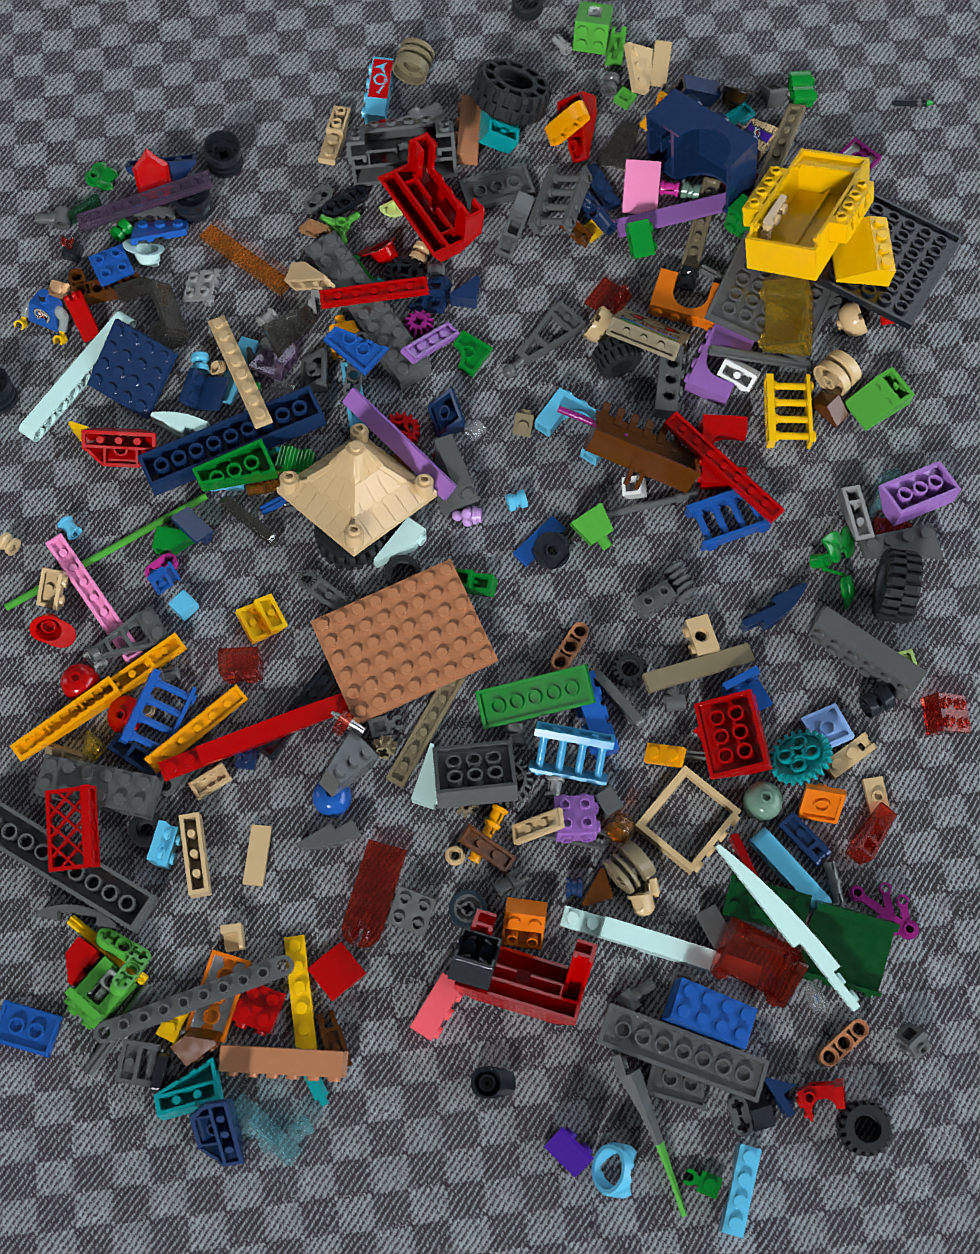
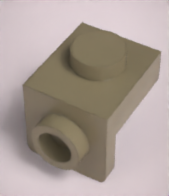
M521 408V411L516 412L512 434L531 437L535 414L531 413L532 410Z

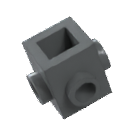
M910 1021L895 1034L900 1044V1051L907 1057L911 1056L918 1060L932 1047L927 1039L929 1037L928 1034Z

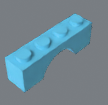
M744 1144L736 1145L730 1190L722 1211L718 1231L740 1238L744 1237L761 1149Z

